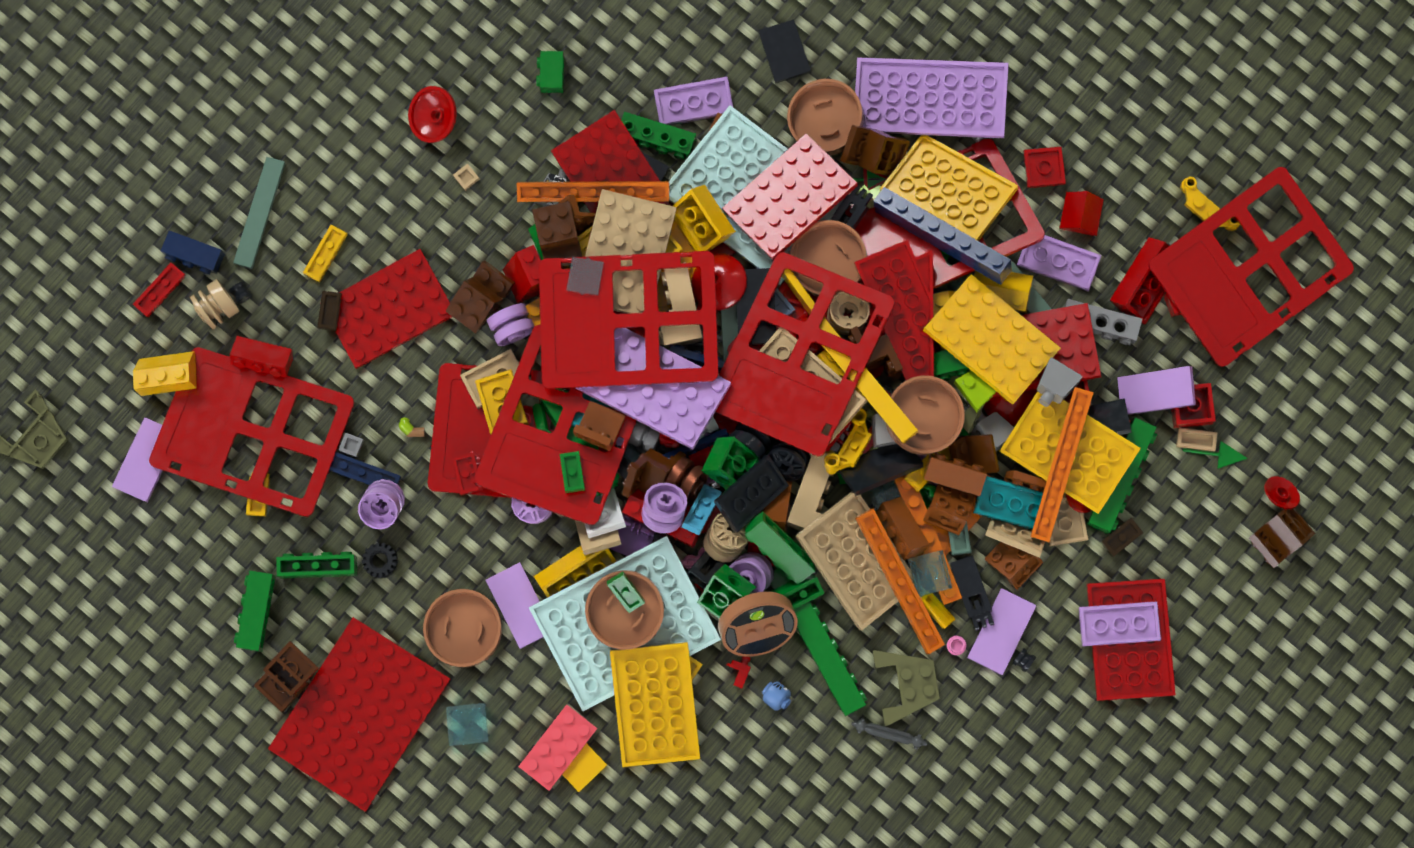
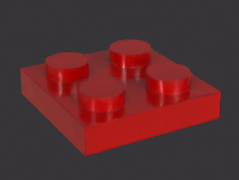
M1062 146L1023 151L1027 188L1065 185Z

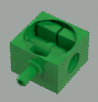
M734 436L721 437L716 439L701 471L724 489H728L759 460L752 450Z
M724 564L712 576L697 603L717 618H720L729 605L746 595L752 594L756 586Z

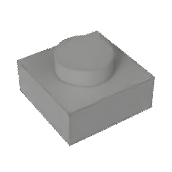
M345 433L339 451L357 458L364 439Z

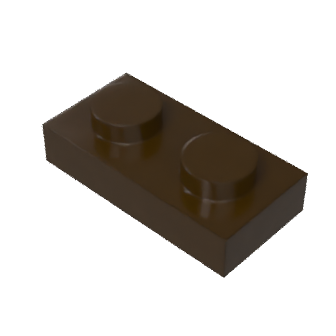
M1130 518L1100 543L1114 557L1143 534V531Z

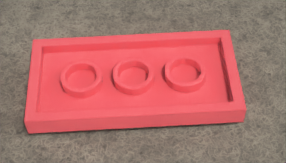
M566 704L518 767L550 791L598 728Z

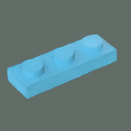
M704 484L687 514L682 528L700 535L716 506L713 501L722 492Z

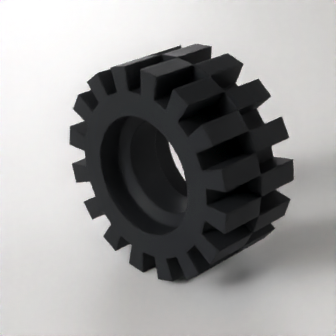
M376 543L374 545L371 544L369 548L365 549L366 552L362 555V564L368 574L381 579L387 578L393 574L394 570L396 571L398 555L392 547L385 543ZM379 553L387 556V564L382 568H377L373 564L374 556Z

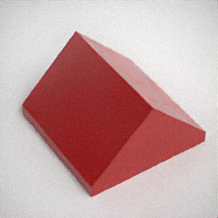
M1088 191L1066 192L1059 229L1097 236L1104 199Z

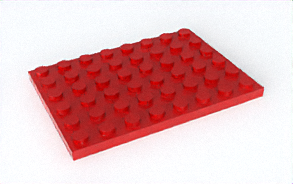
M353 617L270 744L268 750L367 812L451 679Z

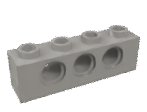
M1067 299L1065 307L1084 303ZM1088 304L1093 334L1101 335V338L1106 340H1112V338L1120 340V343L1124 345H1131V343L1134 344L1137 341L1142 318ZM1096 320H1103L1105 327H1098ZM1114 325H1122L1124 331L1117 332L1114 328Z

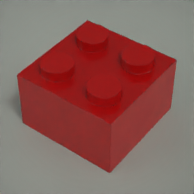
M1211 383L1194 385L1196 405L1171 409L1173 428L1212 425L1216 421Z

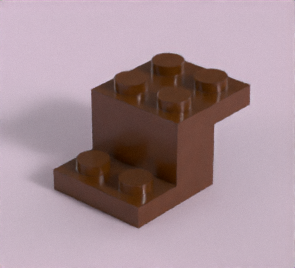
M852 125L840 161L846 164L858 165L873 173L890 176L906 155L910 141L890 136L877 129Z
M570 201L532 209L543 259L583 257ZM562 263V269L573 267V263Z
M483 261L474 276L462 283L446 312L476 334L486 319L498 311L515 282L488 262Z
M856 326L850 329L848 341L858 344L862 335ZM887 334L879 338L866 368L868 371L885 365L884 371L888 377L891 376L892 380L895 381L900 379L903 367Z
M652 448L646 453H642L638 460L631 462L627 468L628 475L622 484L624 486L622 495L629 498L638 489L646 494V491L652 485L665 483L674 465L682 457H686V454L680 451L668 459Z
M1293 508L1280 511L1254 532L1249 539L1253 547L1258 549L1264 556L1265 561L1275 568L1316 533L1297 510Z
M289 641L263 669L266 673L255 683L254 687L276 708L284 712L309 685L308 679L319 667L295 644Z

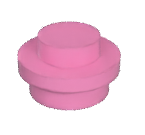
M953 636L947 642V649L953 655H961L966 650V642L960 636Z

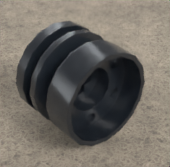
M741 423L737 424L735 431L729 436H734L757 455L758 460L766 455V451L770 449L775 441V438Z
M775 439L768 453L786 481L799 480L804 475L811 459L809 453L778 439Z

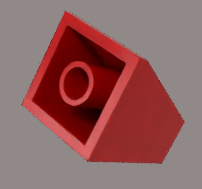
M534 245L516 252L502 269L505 276L515 282L511 290L518 304L540 294L539 264L541 260Z

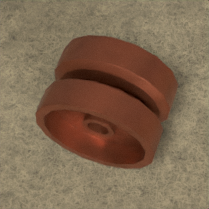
M682 457L670 471L665 483L674 484L683 490L687 497L688 507L695 502L702 487L707 482L708 475L701 471L703 468L701 465L694 467L692 460Z

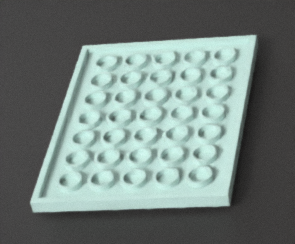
M730 105L669 180L670 202L674 205L689 190L705 184L722 210L724 205L788 149ZM843 199L819 221L830 220ZM724 213L736 232L723 243L754 267H759L760 269L770 268L773 261ZM792 245L784 252L790 254ZM781 277V279H780V281H779V283H778L779 286H780V285L783 283V281H784V279H783L782 277Z
M668 536L529 607L582 711L614 696L610 650L615 648L603 644L593 635L585 615L588 594L593 586L605 575L620 570H631L641 573L655 583L662 595L664 617L661 626L655 636L640 647L688 642L689 656L721 640L706 609L697 603L699 596Z

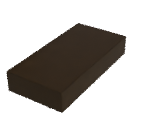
M322 291L318 329L337 331L342 293Z

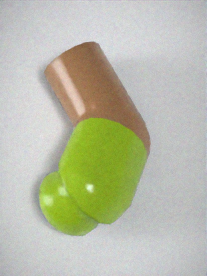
M401 418L399 428L407 437H425V427L414 428L408 418Z

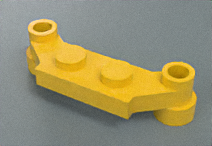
M1188 177L1182 181L1180 188L1186 197L1184 205L1202 221L1220 209L1197 189V181L1194 177ZM1232 217L1219 227H1225L1228 231H1235L1240 223L1235 217Z
M860 409L851 419L853 429L839 453H830L825 456L824 466L828 474H835L837 471L847 467L854 468L869 443L872 434L868 433L867 414L865 410Z

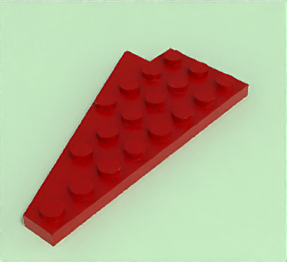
M907 239L854 262L863 285L887 294L895 301V306L883 328V332L887 334L903 367L902 375L905 381L917 376H934V339L923 331L924 327L933 318V252L931 250L915 257ZM877 316L879 323H881L883 318Z

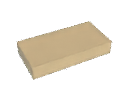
M1178 428L1176 447L1216 451L1217 432Z

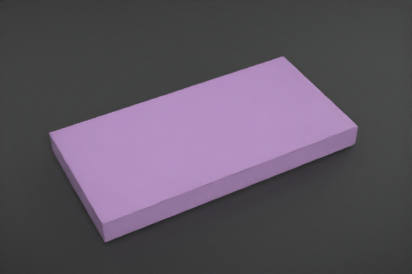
M728 77L654 90L659 122L670 126L715 118L717 113L723 114L730 105L733 107Z
M1045 235L1041 242L1022 250L1016 266L1088 292L1102 255Z
M1192 366L1117 377L1119 399L1125 398L1128 415L1196 405Z
M144 418L112 485L113 488L147 503L162 473V470L152 467L149 463L151 452L162 427L161 424Z
M519 562L486 579L519 648L522 649L543 638L529 610L530 606L540 601L521 563Z
M1001 588L992 606V612H990L994 625L991 626L988 619L985 620L987 627L983 628L982 626L967 658L1003 675L1036 605Z
M1157 601L1078 608L1082 647L1161 641Z

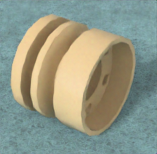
M218 279L207 285L209 295L206 296L201 290L198 291L202 298L200 301L195 295L190 297L197 314L212 329L217 327L213 320L214 318L220 324L223 323L221 313L231 318L240 311Z
M840 291L834 296L827 311V320L838 334L849 336L851 328L857 326L859 331L863 329L869 317V303ZM845 312H846L847 314L851 313L850 318H849L848 316H845V317H844V316H843L844 313H845Z
M721 513L712 521L703 540L704 549L707 554L714 560L722 563L736 560L748 542L745 536V526L738 533H734Z

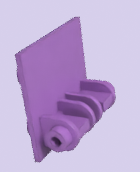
M622 513L626 527L618 529L621 545L609 549L629 556L652 544L656 532Z

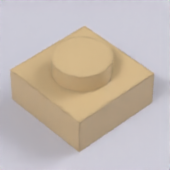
M468 163L453 174V177L465 191L480 180Z

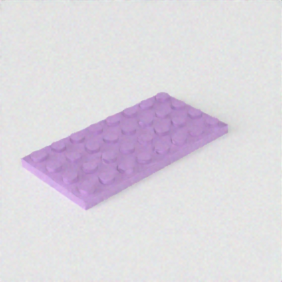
M857 58L855 93L861 102L864 112L863 127L877 129L886 134L1004 138L1009 64L997 62Z
M617 328L614 332L616 371L645 370V338L627 328ZM659 345L661 369L702 368ZM718 376L712 382L580 387L575 389L693 450L730 388L731 382Z

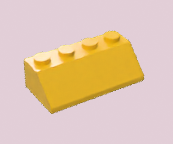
M580 545L536 574L534 578L548 598L617 561L609 549L584 555Z

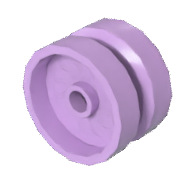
M520 303L509 306L487 319L490 330L497 331L494 334V338L498 346L512 344L531 334L534 323L532 319L526 318L529 313L525 304Z
M670 483L652 485L646 491L641 512L645 525L658 533L676 531L683 523L687 507V497L683 490Z
M744 553L729 566L756 586L753 593L764 592L773 581L774 570L772 565L760 553Z

